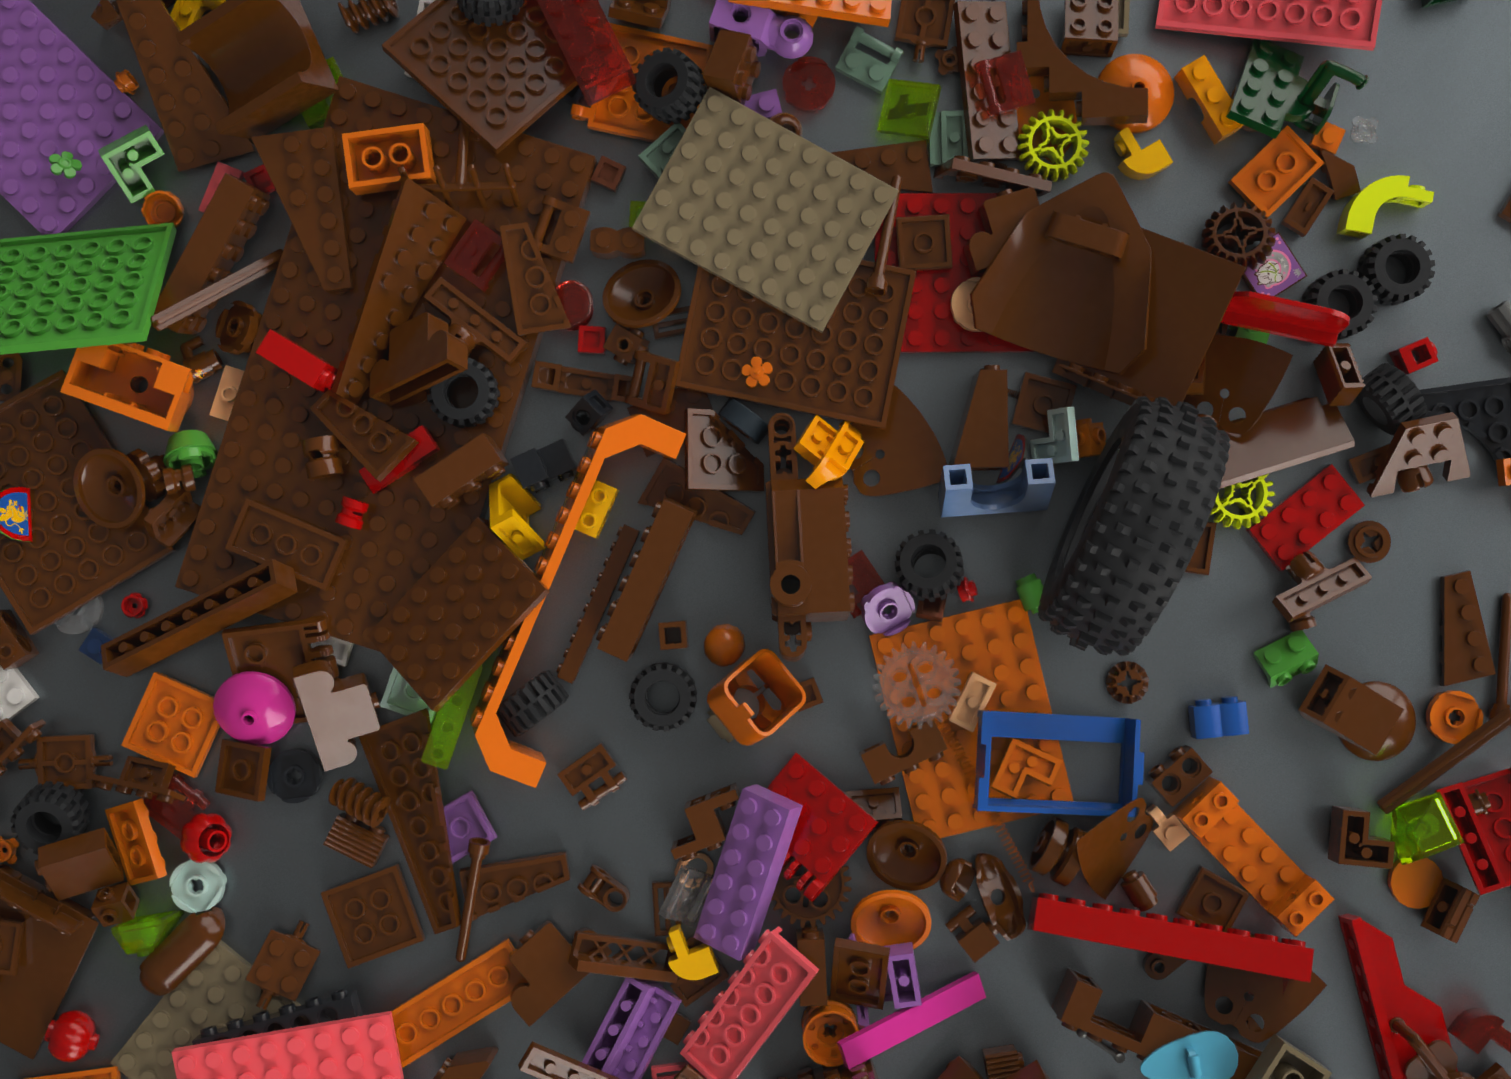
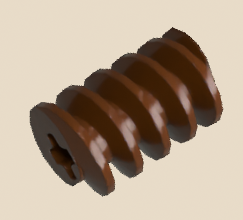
M347 0V8L341 2H338V7L346 26L356 34L360 31L359 24L365 30L369 29V20L374 26H378L379 16L384 22L389 21V13L394 18L399 17L396 0H358V4H355L352 0Z
M350 777L346 781L345 779L338 780L329 793V803L337 806L339 810L345 811L346 814L354 816L355 819L363 821L365 825L372 828L380 825L387 814L390 798L387 796L382 798V794L378 791L373 793V788L369 786L365 788V784L362 782L356 783L357 781L354 777Z

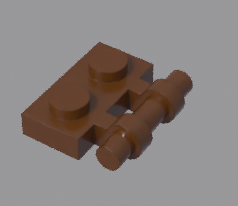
M602 743L557 774L572 796L579 791H582L586 796L578 802L583 811L591 805L595 807L601 802V798L611 791L613 793L620 789V785L628 780L622 771L614 777L611 775L609 770L615 767L617 763ZM602 777L605 783L596 790H593L589 784Z

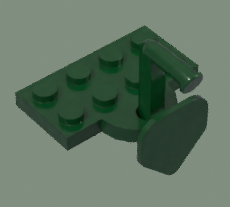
M1253 39L1226 117L1275 139L1279 135L1284 121L1293 122L1296 127L1317 135L1333 110L1340 84L1335 82L1324 98L1320 97L1319 95L1331 78L1335 75L1354 84L1355 88L1360 90L1368 83L1369 76L1363 75L1336 61L1326 60L1319 65L1312 77L1307 81L1299 76L1304 56L1270 41ZM1311 114H1314V117H1313L1312 120H1311V119H1308V117H1309Z

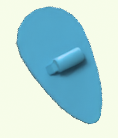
M1205 1030L1189 1034L1157 1048L1141 1062L1140 1071L1149 1079H1230L1238 1066V1052L1235 1044L1226 1035L1218 1031Z

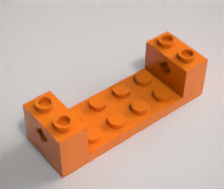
M1209 776L1172 814L1284 930L1297 937L1335 899L1316 879L1306 875L1237 804L1239 800L1221 781Z

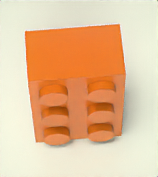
M424 123L342 134L348 186L355 195L400 190L401 182L399 180L401 176L398 169L401 166L405 167L409 179L416 184H437L433 171L434 160L430 131Z

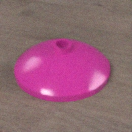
M255 671L237 673L221 684L214 697L213 710L218 724L229 736L240 742L257 745L273 743L288 733L295 720L296 705L291 692L281 681L265 673Z

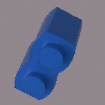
M1238 696L1221 697V702L1212 703L1211 699L1195 700V705H1188L1192 738L1206 739L1249 734L1246 701L1238 700Z

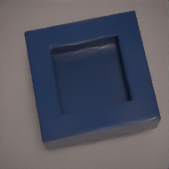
M94 627L80 646L79 651L99 664H103L101 645L114 638L99 628Z

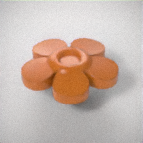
M753 357L751 359L753 367L746 364L741 370L742 374L748 377L746 384L749 387H755L759 381L761 386H766L770 382V378L766 374H770L773 371V367L769 362L762 364L760 357Z

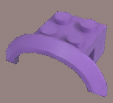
M851 933L847 939L856 941L855 934ZM907 942L884 946L890 947L885 1002L894 1001L895 1009L922 1005L913 943ZM856 1005L859 1030L870 1025L868 1007Z

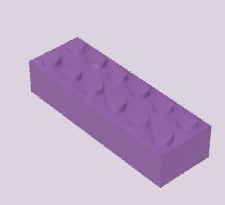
M758 784L742 789L693 938L738 961L744 959L751 950H755L803 805Z

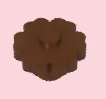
M139 448L126 454L141 473L145 486V500L152 502L164 496L166 487L163 482V468H167L163 463L164 454L149 457L146 451H142Z

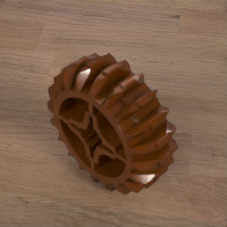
M1233 202L1230 205V209L1223 205L1220 207L1219 212L1214 211L1211 214V219L1206 220L1205 229L1202 230L1201 234L1204 238L1201 245L1207 248L1205 252L1245 266L1244 272H1246L1247 266L1254 271L1257 268V263L1263 265L1266 262V256L1272 254L1273 249L1271 247L1276 242V239L1273 237L1276 230L1271 227L1272 219H1264L1266 216L1265 211L1256 212V205L1248 209L1246 208V202H1244L1241 208H1237V205ZM1229 223L1232 224L1230 230L1223 231V234H1217L1221 227ZM1260 241L1259 246L1253 251L1245 252L1248 245Z

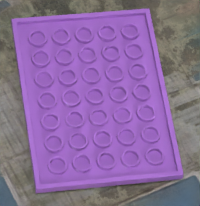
M0 0V194L42 235L67 233L117 182L101 158L98 150L145 124L156 141L164 134V130L126 93H122L116 87L114 81L30 0ZM64 151L72 153L73 159L81 161V170L76 171V176L71 179L66 178L63 172L61 175H54L50 170L52 164L49 162V157L52 154L61 156V153Z

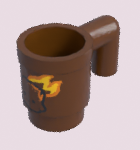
M200 335L180 345V351L184 358L182 361L183 366L192 369L191 373L193 374V383L195 384L224 368V364L215 349L205 350L196 355L193 354V350L205 345Z

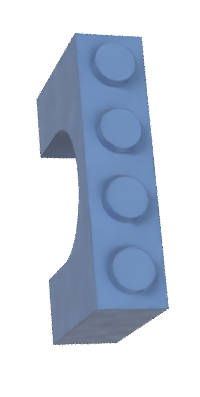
M1052 458L1025 460L1022 472L1017 478L998 485H978L973 483L970 464L943 466L938 491L941 518L1047 510L1056 484Z

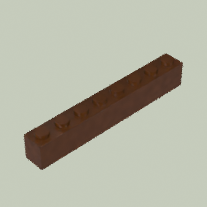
M270 559L101 645L103 670L129 677L297 593L294 568Z

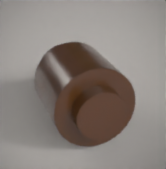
M1131 870L1122 877L1123 881L1120 885L1135 908H1139L1141 912H1144L1159 902L1156 897V890L1143 871Z

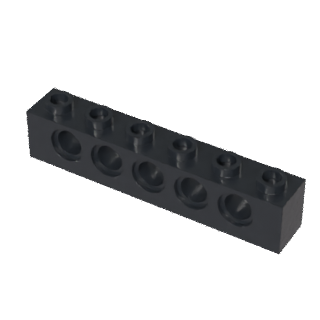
M341 989L331 993V997L321 999V996L307 999L304 1001V1005L295 1007V1003L280 1007L278 1009L279 1012L269 1014V1011H262L253 1015V1019L247 1021L238 1018L227 1022L226 1026L217 1029L216 1025L206 1027L200 1030V1034L192 1043L196 1045L219 1041L221 1038L230 1039L248 1036L247 1031L249 1030L255 1032V1034L275 1031L273 1023L280 1024L283 1029L304 1026L301 1024L299 1016L307 1017L311 1025L363 1016L357 990L347 992V989ZM326 1008L335 1011V1019H331L326 1015Z

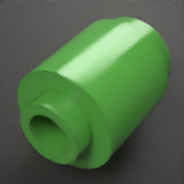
M1033 573L1015 581L1017 584L1015 589L1025 612L1031 610L1032 615L1038 613L1039 601L1044 587L1041 579H1037L1036 574Z

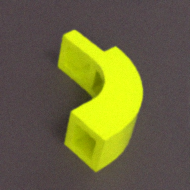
M1395 175L1379 179L1360 190L1349 200L1340 216L1336 234L1363 239L1372 234L1375 216L1382 204L1398 203L1423 208L1433 202L1434 192L1425 190V187L1421 185H1410L1408 187L1410 176Z

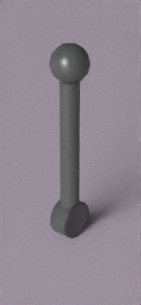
M1077 1029V1035L1080 1038L1088 1039L1112 1055L1117 1063L1125 1061V1055L1121 1051L1116 1052L1102 1042L1089 1038L1086 1035V1031Z

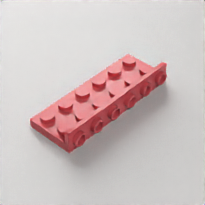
M779 926L772 931L767 929L758 940L761 945L756 951L751 950L744 958V968L741 972L739 970L734 972L728 980L729 988L726 992L722 990L712 1002L715 1004L711 1012L707 1010L698 1020L699 1028L696 1032L692 1030L683 1040L685 1046L679 1054L707 1079H737L820 970L780 935L783 930Z

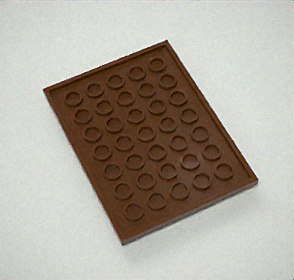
M862 260L824 331L820 333L698 266L675 387L885 429L916 271L886 265L884 274L888 281L886 295L874 296L867 293L865 287L867 278L874 273L876 262ZM753 357H760L762 364L769 362L773 367V371L770 374H766L770 378V382L766 386H761L759 381L755 387H749L746 384L748 377L744 376L741 370L746 364L753 367L751 365Z
M62 369L0 404V491L12 487L30 488L32 542L10 539L0 533V587L30 635L40 632L176 551L174 546L169 549L148 535L143 520L146 513L150 510L146 501L139 517L133 523L121 528H107L95 523L80 507L73 484L74 472L79 460L92 450L113 448L84 401L60 392L67 375Z

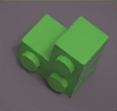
M146 124L98 150L101 158L131 204L155 191L141 167L164 155V152Z

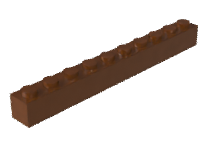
M625 524L623 527H619L616 534L619 536L617 542H613L610 551L612 553L604 561L603 566H605V569L597 577L598 585L596 588L593 587L590 593L592 598L590 603L587 602L583 609V612H585L584 617L579 618L576 625L578 630L572 634L569 641L572 644L564 652L563 657L565 660L557 668L558 678L571 684L574 683L640 534L639 530Z

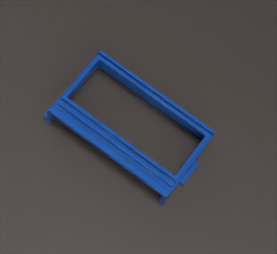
M978 710L975 797L973 808L976 811L1110 816L1126 804L1137 799L1138 785H1143L1145 753L1140 752V719ZM992 737L1121 743L1118 803L989 798ZM1137 807L1129 812L1128 817H1137Z

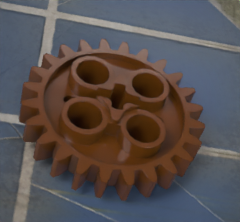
M793 857L780 873L771 901H777L773 910L776 911L782 908L784 911L781 918L783 919L789 914L791 916L790 924L792 925L796 919H800L802 928L805 926L806 921H810L812 928H815L816 920L818 919L823 925H826L825 916L828 915L834 920L836 918L833 912L834 909L840 912L843 911L842 906L839 904L840 901H849L843 895L844 892L852 890L851 887L845 885V882L852 880V877L843 874L849 869V866H842L822 891L828 898L825 905L818 906L809 900L808 906L804 907L803 893L805 888L800 891L801 898L796 902L789 901L786 897V891L791 887L796 888L798 880L808 871L805 868L804 872L800 875H794L789 880L784 878V872L788 869L790 863L796 860Z

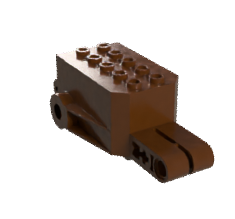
M778 413L771 417L768 425L770 481L765 484L770 571L769 600L772 620L778 624L780 655L788 662H796L803 658L806 652L807 641H811V622L847 621L850 612H853V609H855L854 592H850L849 585H852L853 567L848 565V559H850V554H852L851 538H846V532H849L850 514L849 511H845L848 501V484H843L841 477L834 481H828L815 489L805 481L807 478L798 479L797 451L793 449L796 445L795 422L787 413ZM778 430H785L787 433L778 434L776 432ZM781 456H785L786 468H781ZM785 579L797 580L800 582V588L794 594H787L781 587V581ZM795 635V645L797 646L794 652L788 647L790 636Z

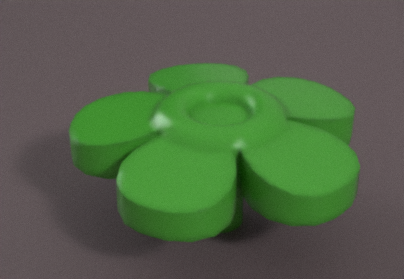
M64 151L61 153V156L52 154L49 157V162L52 164L50 170L54 175H61L63 172L66 178L71 179L76 176V171L82 168L81 161L73 159V154Z

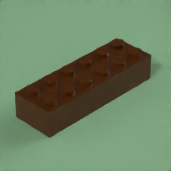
M225 173L161 292L154 315L232 274L230 271L235 262H239L243 257L245 251L243 247L246 241L251 239L257 230L256 223L260 215L263 216L269 208L270 202L268 200L271 197L269 194L240 178ZM219 300L167 328L176 333L197 335V333L204 329L207 323L206 316L209 310L213 309Z
M671 498L657 502L651 515L655 520L652 526L650 525L645 528L640 539L644 543L643 547L638 552L635 551L629 564L633 569L630 574L623 577L618 591L622 592L621 596L612 602L607 613L611 618L608 623L606 622L605 625H602L598 632L596 640L600 642L597 649L625 662L634 655L697 516V510Z

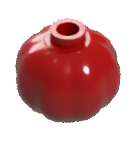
M196 814L182 828L180 847L193 862H216L230 849L232 829L219 814Z
M72 1010L61 1014L58 1020H51L44 1041L49 1042L48 1050L56 1059L64 1062H73L83 1058L89 1050L94 1051L96 1049L100 1034H96L95 1022L87 1013Z

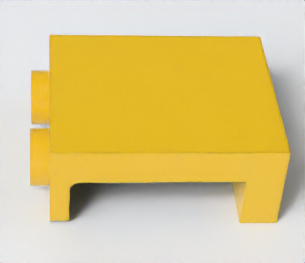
M512 473L489 484L490 529L521 560L545 549L544 541L529 525V516L541 510V504L528 490L523 489L521 482Z

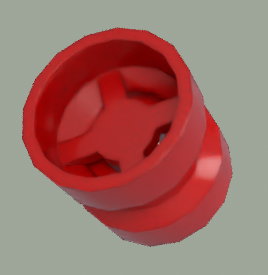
M343 496L341 501L342 510L337 514L335 522L361 530L364 523L362 520L363 514L368 511L370 504Z

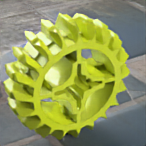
M1049 109L1047 117L1043 111L1037 114V119L1031 116L1028 120L1029 125L1024 124L1021 128L1024 134H1019L1018 136L1021 144L1018 145L1017 150L1025 152L1019 156V161H1028L1024 169L1029 170L1032 167L1035 169L1032 174L1042 173L1044 180H1047L1048 176L1051 175L1052 182H1056L1059 175L1063 180H1066L1068 172L1073 175L1076 174L1078 171L1077 167H1082L1085 163L1082 158L1087 157L1089 153L1084 149L1089 145V140L1081 139L1086 136L1087 130H1078L1082 122L1077 121L1075 124L1071 122L1074 118L1073 114H1070L1068 118H1064V110H1060L1057 116H1055L1053 109ZM1053 127L1063 130L1066 134H1058ZM1041 129L1043 132L1041 136L1043 143L1033 149V135ZM1049 142H1051L1052 145H1058L1056 150L1054 147H1047ZM1072 143V157L1067 162H1064L1063 148ZM1047 157L1055 165L1047 164L1039 158Z
M1269 474L1224 487V495L1219 499L1217 494L1210 514L1216 513L1213 521L1219 523L1223 520V527L1228 528L1232 524L1234 529H1240L1241 525L1244 528L1251 527V521L1255 524L1259 523V515H1268L1264 506L1272 507L1273 505L1271 501L1267 500V497L1275 495L1273 491H1268L1267 487L1273 485V482H1265L1264 480ZM1244 488L1241 490V497L1230 499L1234 496L1233 492H1236L1234 489ZM1255 488L1256 499L1253 504L1250 498L1251 491ZM1236 504L1239 509L1242 508L1245 514L1235 515L1224 507Z

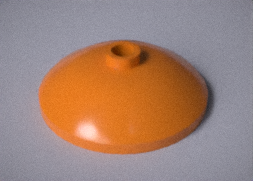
M1126 54L1117 57L1108 63L1098 76V79L1123 87L1134 88V85H1140L1142 88H1148L1147 123L1110 125L1116 130L1122 131L1128 127L1132 134L1149 131L1158 126L1172 108L1174 101L1173 81L1166 68L1152 57L1143 54Z
M882 890L866 896L855 906L850 919L851 931L855 934L856 941L880 946L912 942L913 949L920 946L926 940L932 925L931 914L927 905L917 896L901 890Z

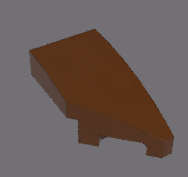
M1318 150V156L1324 162L1321 166V171L1326 173L1329 188L1334 190L1331 199L1338 200L1360 192L1355 166L1325 150Z

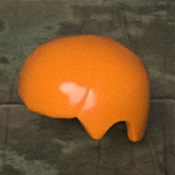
M157 190L144 197L141 213L148 225L173 222L174 226L178 227L184 217V207L180 199L173 193Z
M728 623L713 627L704 641V654L711 663L720 667L734 664L745 650L744 635L738 627Z

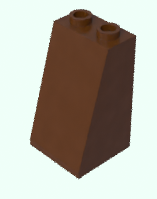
M984 365V368L980 369L973 376L948 465L970 464L971 471H1001L1009 467L1007 369H1000V365Z

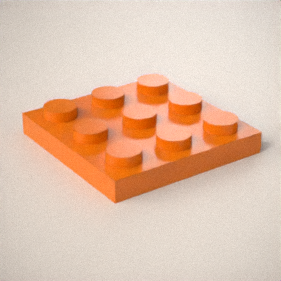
M158 671L154 672L121 746L154 761L176 766L175 770L188 776L198 777L220 728L213 710L214 696Z

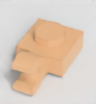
M1151 804L1145 810L1157 824L1151 831L1168 851L1171 852L1191 835L1174 814L1170 813L1165 817L1163 812L1154 804Z

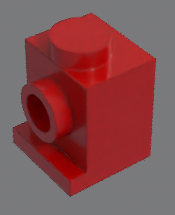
M1428 337L1389 352L1394 366L1406 375L1438 362L1437 348Z

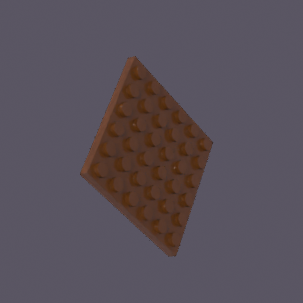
M435 0L382 44V48L388 56L494 153L498 154L612 55V48L558 0H524L518 15L512 14L513 20L510 22L504 20L502 21L503 25L497 26L496 23H491V27L485 26L483 22L478 25L474 23L473 18L467 19L464 12L460 11L457 0Z

